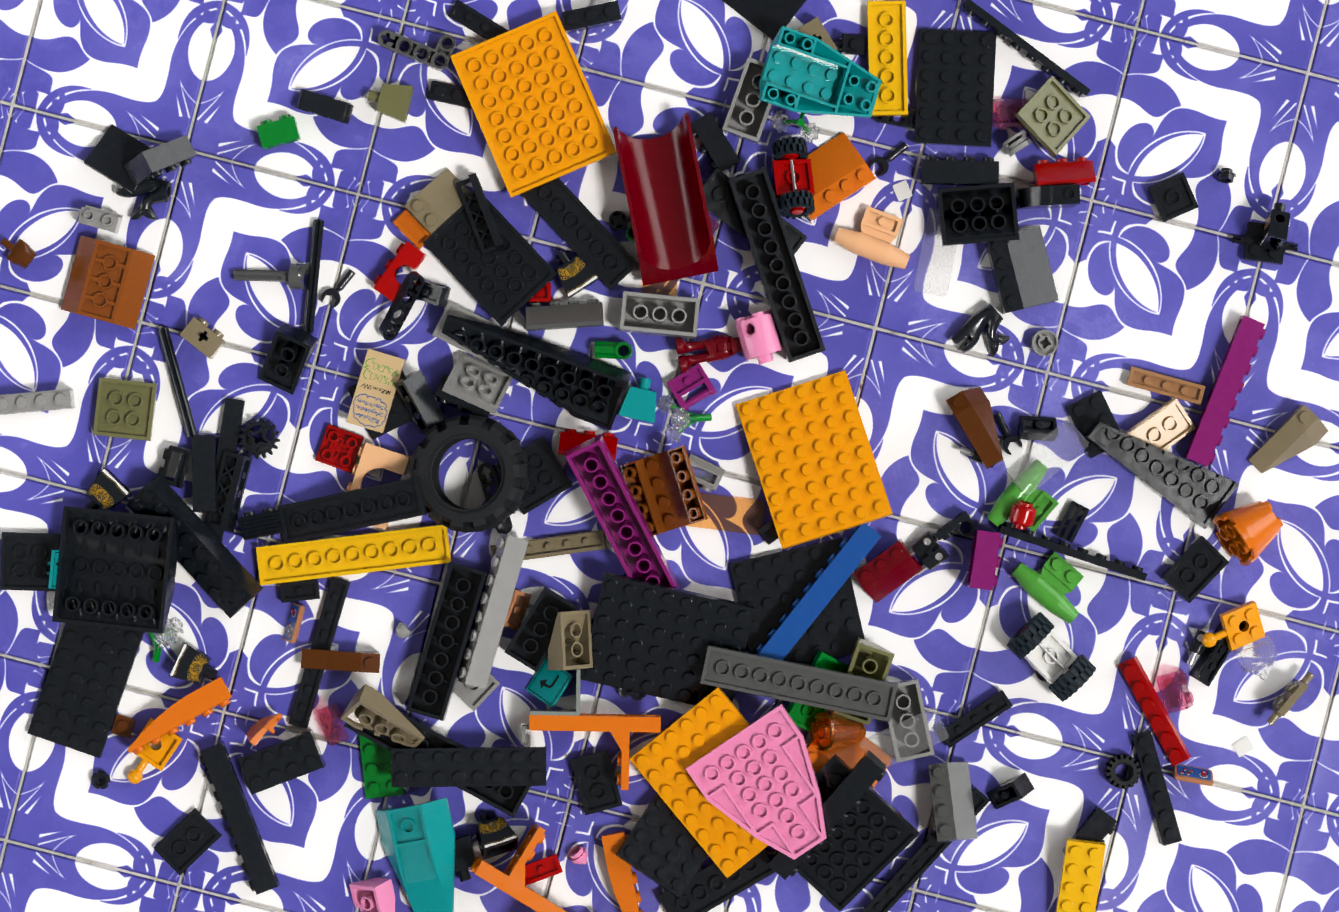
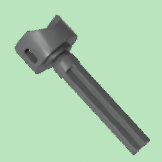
M291 263L288 271L235 269L233 271L234 281L288 282L290 289L305 290L302 280L308 268L306 264Z

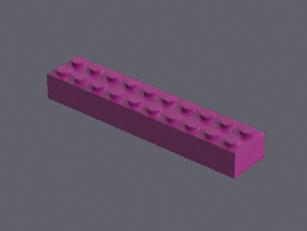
M600 434L567 450L565 457L627 576L681 589L602 435Z

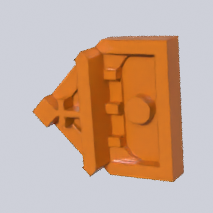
M278 713L258 720L246 733L249 742L256 746L267 730L274 734V727L283 715Z

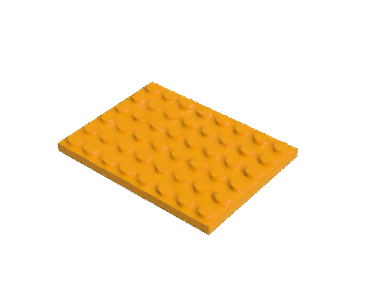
M557 11L450 56L511 198L617 153Z
M845 370L736 404L782 550L893 515Z
M717 687L634 754L630 760L728 878L768 845L755 838L708 802L686 770L692 763L750 725L720 687Z

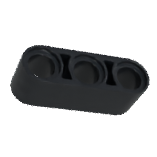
M301 89L295 108L349 124L354 105Z

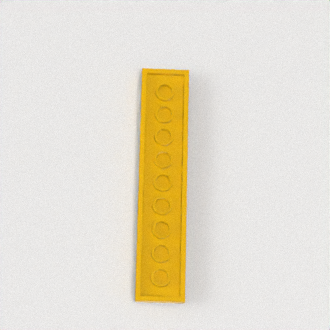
M443 525L256 547L260 585L452 562L448 528Z

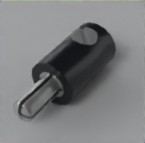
M1197 629L1188 649L1191 651L1187 664H1190V666H1193L1197 655L1202 656L1205 649L1201 638L1206 632Z

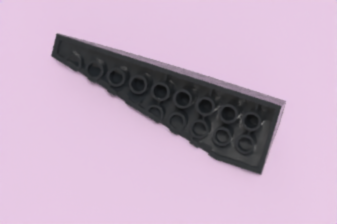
M447 315L442 329L443 334L462 346L465 345L472 349V352L476 355L483 356L493 366L497 365L503 369L504 373L526 387L533 388L540 396L547 397L559 408L562 407L569 411V414L573 417L611 430L632 372L533 337L481 322Z

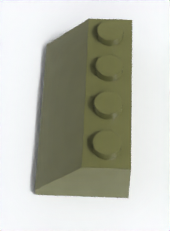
M857 637L845 673L885 681L895 654L874 642ZM833 711V714L866 725H870L872 719L868 717Z

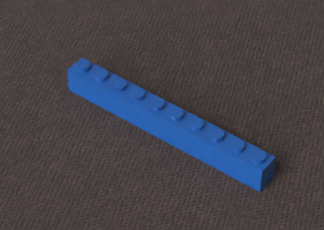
M867 524L853 527L851 537L849 539L844 538L839 545L841 548L837 554L832 553L827 560L829 563L825 569L820 568L815 575L817 578L813 584L808 583L803 590L805 593L801 599L796 598L790 606L793 608L789 614L784 613L778 621L781 623L777 629L773 627L766 636L769 638L765 644L760 643L754 651L757 653L756 655L783 660L882 536Z

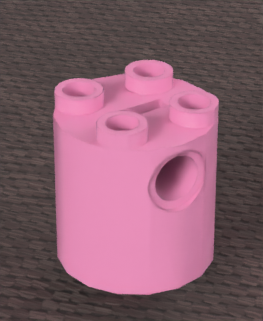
M761 311L747 317L735 319L745 360L757 358L759 365L774 361L772 353L783 349L771 311Z

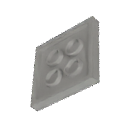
M461 352L442 391L495 414L513 378L504 373L502 369Z

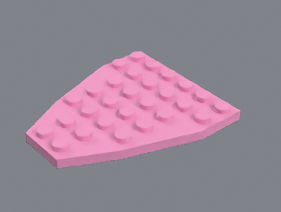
M782 704L686 768L708 802L755 838L794 860L827 838L821 794L804 736Z

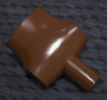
M4 238L0 243L10 250L6 258L24 269L29 266L37 254L22 239L13 244Z

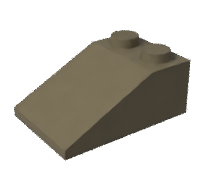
M448 168L405 205L431 235L464 205L456 183L460 181ZM464 185L461 186L463 193L471 196L472 193Z
M590 610L558 612L548 648V669L572 670L593 668Z

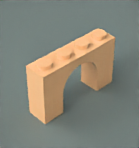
M365 443V446L361 445L358 456L361 458L359 464L355 463L352 474L355 476L353 482L348 483L346 492L361 489L364 477L374 469L382 468L405 475L411 457L369 443ZM389 523L374 525V527L387 530Z

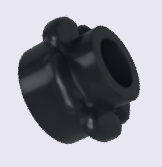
M1222 168L1221 171L1217 172L1218 181L1221 183H1232L1234 177H1236V174L1230 168Z
M99 770L92 775V785L96 789H105L110 782V776L105 771Z

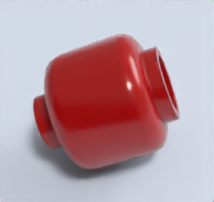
M1018 500V503L1012 505L1009 520L1014 524V528L1025 530L1026 527H1031L1034 524L1036 509L1033 507V503Z

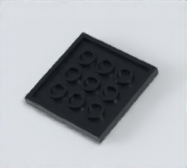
M656 792L616 853V856L679 899L708 854Z

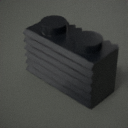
M274 507L262 509L263 513L255 515V511L243 513L244 517L240 518L243 539L249 540L283 533L278 510L274 511Z

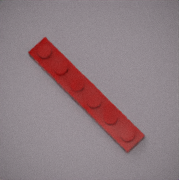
M1137 656L1121 662L1118 666L1172 766L1188 760L1191 755Z

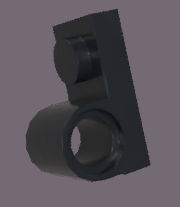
M425 281L417 299L436 306L446 307L451 288Z
M963 511L934 533L935 537L938 540L943 539L945 541L953 535L951 531L954 529L961 536H970L975 530L974 522L967 512ZM963 522H967L970 525V530L967 533H963L960 529Z

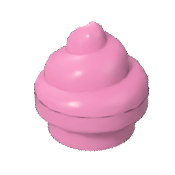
M577 845L570 850L569 856L572 863L579 865L587 863L588 853L585 847Z

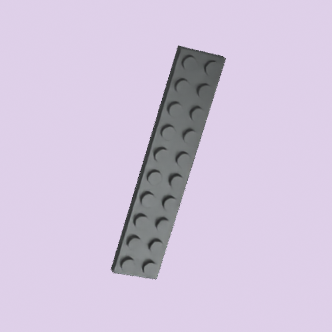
M712 645L707 647L700 681L701 684L887 722H890L898 686V683Z

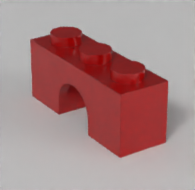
M407 241L405 244L401 243L395 251L398 253L394 260L390 258L384 267L387 270L383 275L379 274L373 282L375 284L374 289L392 302L402 285L396 279L397 270L400 267L408 266L416 271L427 256Z

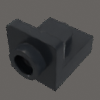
M843 33L842 38L838 40V49H841V54L864 56L866 36Z

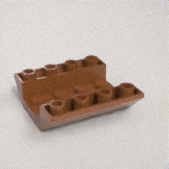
M80 236L61 310L135 330L155 255L98 239Z
M685 445L620 466L624 480L653 536L708 519Z

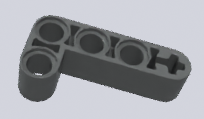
M383 30L378 35V42L382 48L437 71H444L448 68L451 62L450 56L454 55L457 46L454 37L448 34L440 37L435 49L390 30ZM390 35V39L396 42L395 48H393L394 44L391 42L384 44L382 38H387ZM447 39L453 42L452 47L449 49H445L442 46L443 41ZM404 42L410 44V48L406 52L400 50V45ZM420 50H426L428 52V55L425 59H419L417 57V54ZM438 57L445 59V64L441 67L435 65V60Z

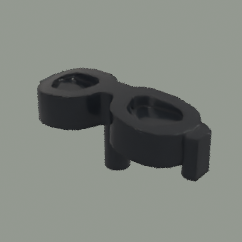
M620 687L617 688L619 695L623 698L632 695L634 700L639 701L646 696L645 693L642 694L621 689Z

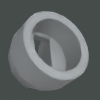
M400 622L395 630L399 638H406L412 633V630L403 622Z

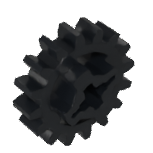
M261 417L259 422L252 418V424L247 421L245 422L247 428L241 427L244 433L238 435L239 438H243L239 445L245 446L242 451H249V457L255 454L256 459H259L260 455L265 459L267 458L266 453L273 455L272 449L279 448L275 443L281 441L276 438L280 432L274 431L277 427L276 425L270 426L271 420H267L264 423V419ZM262 425L257 431L251 430L254 426ZM269 430L272 434V441L268 439L267 433ZM262 433V438L266 442L259 441L257 443V439L252 434L260 435ZM247 436L251 438V447L248 445ZM265 445L268 447L266 450L257 451L260 446Z

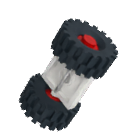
M1039 612L1017 631L1006 646L1019 659L1025 658L1050 683L1049 689L1063 702L1089 680L1096 671V667L1083 654L1078 657L1052 631L1054 625Z

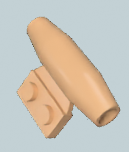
M867 206L860 224L861 232L838 228L833 241L851 253L881 265L905 269L910 258L908 253L891 244L898 235L903 219Z

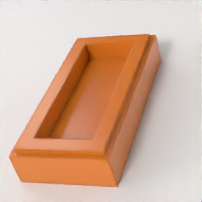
M407 209L392 222L419 250L425 245L423 242L431 236Z

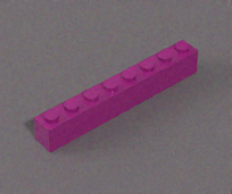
M1244 315L1240 316L1184 455L1185 459L1205 467L1213 463L1216 455L1213 452L1216 446L1219 447L1223 438L1221 432L1223 428H1227L1230 418H1228L1230 410L1233 411L1237 404V400H1235L1236 395L1241 393L1244 382L1242 380L1244 375H1248L1252 366L1249 364L1252 357L1255 358L1259 349L1257 343L1259 339H1263L1266 329H1263L1264 323Z

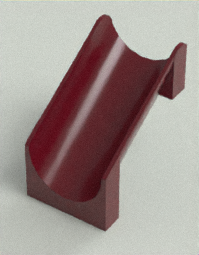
M684 113L680 123L672 131L653 139L632 138L622 133L618 127H612L643 286L719 271L689 114Z

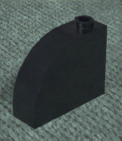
M1079 184L1037 186L1017 190V209L1075 207L1080 204Z

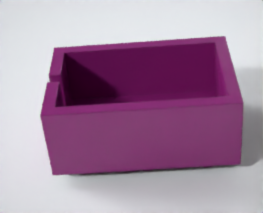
M974 530L967 587L993 591V587L997 586L998 576L995 575L996 568H999L1001 557L998 556V550L1002 549L1003 537H1000L1001 533Z

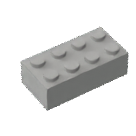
M748 57L722 131L758 144L772 104L760 101L759 81L765 63Z
M623 291L620 332L696 339L700 299Z
M914 678L895 682L898 683L891 719L890 722H887L895 761L898 763L935 755L918 679Z

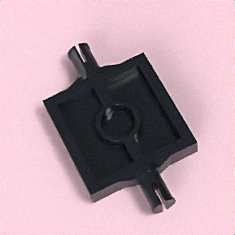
M1249 221L1244 237L1233 235L1232 243L1243 244V260L1282 265L1285 251L1297 252L1298 244L1287 243V240L1279 252L1260 248L1265 223Z

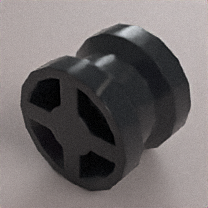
M614 211L611 213L609 225L613 230L620 231L627 226L628 220L624 212Z

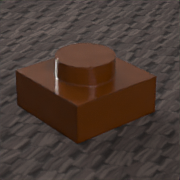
M117 714L111 733L131 738L136 719Z

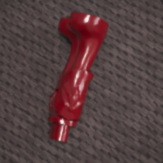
M722 334L693 342H686L682 337L675 338L677 355L701 349L706 351V353L678 356L681 373L688 372L691 365L720 361L735 356V353L743 352L739 337L732 338V336L728 337Z

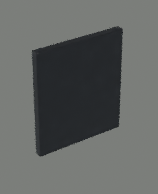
M112 124L85 159L84 164L130 193H133L137 186H134L124 166L141 152L151 148Z

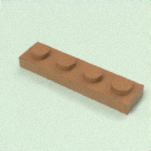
M1133 366L1130 367L1126 385L1172 398L1176 397L1179 400L1201 405L1206 387Z

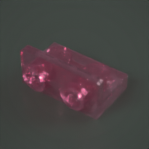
M1029 98L993 99V126L998 129H1007L1008 127L1026 129L1015 117V114Z
M1183 669L1156 677L1164 707L1168 714L1193 706L1194 697L1188 689V677L1183 672Z
M336 704L316 710L330 746L349 739Z

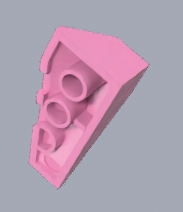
M376 877L349 884L353 903L356 908H360L361 912H395V893L391 879Z

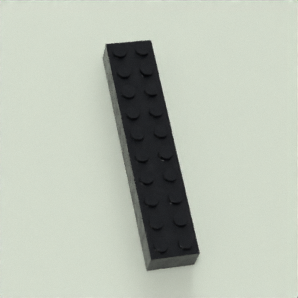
M760 167L728 178L727 181L770 311L774 318L786 360L790 363L825 351L766 167Z
M400 711L425 737L415 748L466 747ZM346 722L344 724L345 727L391 751V748H411L393 742L391 737L380 734L379 737L374 735V731L365 728L362 731ZM531 786L458 788L514 818Z

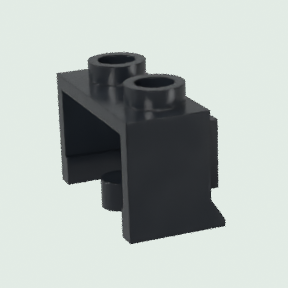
M169 445V449L165 448L162 459H165L164 466L159 467L157 476L160 474L171 486L183 488V481L189 469L188 463L192 451ZM174 451L182 455L175 479L171 481L165 479Z

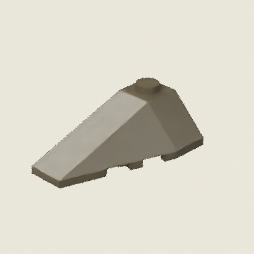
M1305 404L1299 405L1248 461L1257 470L1264 473L1316 445L1328 430Z
M367 684L355 693L340 718L356 729L363 731V728L374 731V735L379 737L380 734L391 737L393 742L411 748L418 746L425 738L382 693Z

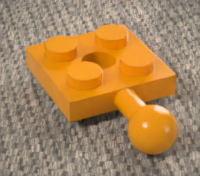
M1251 600L1219 614L1223 630L1214 634L1211 632L1205 633L1201 638V642L1205 647L1211 648L1216 644L1217 640L1226 637L1228 648L1233 651L1265 637L1256 602ZM1242 621H1245V622H1246L1245 628H1244L1243 630H1240V629H1239L1240 623H1241Z
M153 718L149 719L141 733L154 721ZM176 733L171 736L166 734L161 737L162 745L159 750L153 749L151 743L144 746L145 750L137 754L142 760L136 769L128 772V781L132 784L140 783L143 778L142 772L148 763L162 771L183 738Z

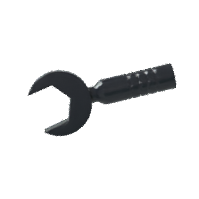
M903 142L894 151L889 153L885 159L883 157L872 159L869 168L874 163L881 164L883 171L878 177L883 176L888 171V162L901 155L908 149V146Z
M349 269L336 285V289H327L322 293L321 301L323 302L326 296L333 295L336 300L333 308L337 307L341 301L339 292L346 287L356 273Z
M999 412L994 417L1002 434L1006 437L1002 447L1007 454L1012 455L1008 450L1010 442H1017L1021 448L1022 442L1017 436H1010L1007 424L1001 412Z

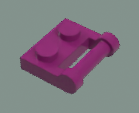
M700 363L689 369L688 372L682 373L667 382L680 407L686 411L689 410V407L707 396H713L717 393ZM705 383L706 389L686 401L683 400L681 396Z

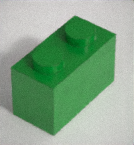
M290 114L280 116L279 120L273 122L271 119L261 121V125L257 126L264 150L301 140L296 118L294 116L290 117Z

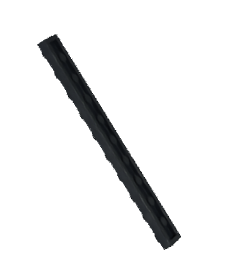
M975 787L972 790L976 816L990 800ZM935 830L861 912H888L952 842H937Z

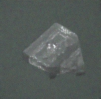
M1271 636L1234 650L1243 671L1259 676L1260 679L1265 681L1277 657V651Z

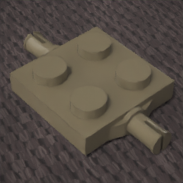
M1308 671L1302 680L1291 681L1284 690L1286 692L1282 697L1278 696L1273 701L1272 705L1274 706L1271 710L1274 713L1266 722L1273 726L1279 718L1284 717L1307 690L1308 683L1315 676Z

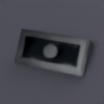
M1019 415L1018 439L1054 441L1058 435L1056 418Z

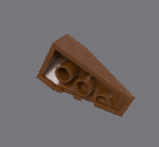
M981 387L963 390L947 399L948 409L986 469L1002 461L1003 456L991 404Z

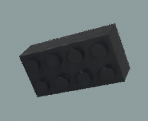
M545 586L504 653L538 672L548 656V648L558 612L575 611L578 606Z
M313 730L238 758L252 795L326 766Z

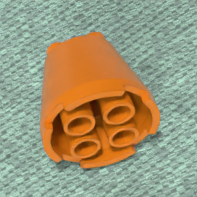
M1255 501L1221 513L1213 520L1218 530L1215 534L1221 546L1230 557L1234 555L1240 560V564L1244 566L1250 565L1259 557L1283 526L1282 521L1273 513L1272 506L1268 501Z

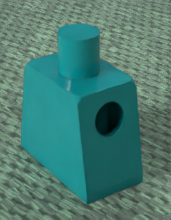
M640 377L638 388L630 386L619 416L649 423L655 422L657 392L649 391L652 379Z

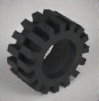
M1116 754L1106 763L1105 776L1110 784L1119 789H1128L1133 787L1135 783L1137 784L1138 778L1141 776V768L1135 758L1126 754ZM1120 764L1129 766L1130 774L1127 778L1120 779L1117 777L1116 768Z

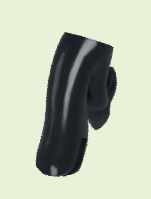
M155 178L139 184L133 193L124 188H116V194L121 197L132 198L150 192L136 208L131 220H137L143 216L156 220L158 218L152 209V205L170 200L172 184L170 181Z
M988 304L973 314L952 336L951 340L954 344H957L967 337L959 346V350L963 353L968 352L977 344L984 326H986L988 348L991 357H994L999 345L1005 344L1010 339V336L997 334V329L1003 318L991 304Z

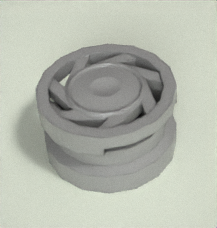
M1025 130L1020 131L1002 143V146L1007 148L1010 157L1028 146L1029 143H1032L1031 139L1027 138ZM1020 135L1022 136L1021 138L1017 139L1016 141H1014V142L1011 143L1010 145L1008 144V143H1010L1011 141H1013L1014 139H1016L1017 137H1019Z
M1039 330L1032 335L1030 346L1037 355L1049 356L1056 351L1059 340L1054 332Z

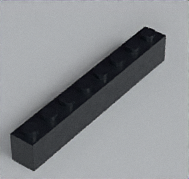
M222 742L200 751L201 755L199 758L201 764L207 767V779L210 784L214 785L216 790L213 791L214 797L217 802L220 801L221 815L229 823L227 829L230 837H234L236 841L234 847L237 855L242 856L243 863L241 865L244 873L249 874L251 880L248 882L252 892L255 891L256 895L278 887L280 885L225 743Z
M868 750L822 801L826 835L830 836L836 829L835 825L837 822L842 823L848 816L847 811L850 808L855 809L861 802L859 798L863 794L868 795L873 789L872 784L876 780L879 782L885 776L886 764ZM824 841L795 860L777 851L770 858L768 866L784 880L789 875L793 877L799 870L797 866L801 862L805 863L811 857L810 852L813 849L817 850Z

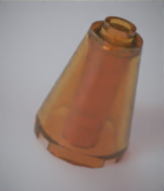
M826 712L816 714L814 717L816 721L811 724L812 742L817 744L819 747L817 749L820 751H827L861 741L866 735V728L863 723Z

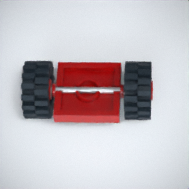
M788 136L787 139L783 137L782 140L778 139L772 145L774 158L772 160L775 197L779 198V208L782 217L787 219L798 217L800 219L802 216L807 217L808 214L811 215L815 211L813 199L815 191L811 159H807L808 151L805 139L803 140V138H798L797 136L794 138Z

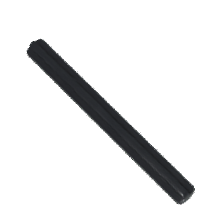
M314 219L303 322V332L313 333L324 228V221L320 219Z
M168 327L158 329L186 436L188 439H191L193 435H197L170 332Z

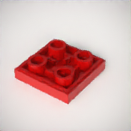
M328 424L315 461L352 473L365 437Z

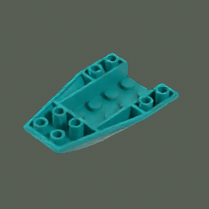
M781 26L769 47L759 81L760 101L793 112L870 118L882 80L820 39Z
M447 797L400 808L389 807L375 810L383 848L413 912H454L455 832Z

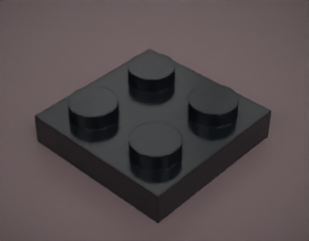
M1184 172L1148 187L1162 222H1166L1199 207Z

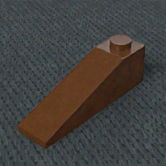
M302 648L301 668L379 673L380 653L373 651Z

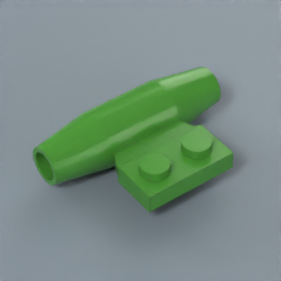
M1036 459L1021 471L998 497L986 518L996 527H999L1009 519L1014 503H1018V500L1033 503V507L1036 509L1034 524L1028 527L1032 532H1035L1059 504L1045 491L1036 489L1048 470L1047 467Z
M1056 552L1052 553L1043 564L1040 574L1023 563H1019L1012 571L1011 575L1021 587L1050 613L1068 624L1079 614L1078 610L1064 594L1073 591L1084 576Z

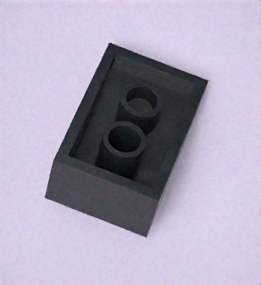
M283 323L276 330L258 379L293 395L310 361L318 338Z

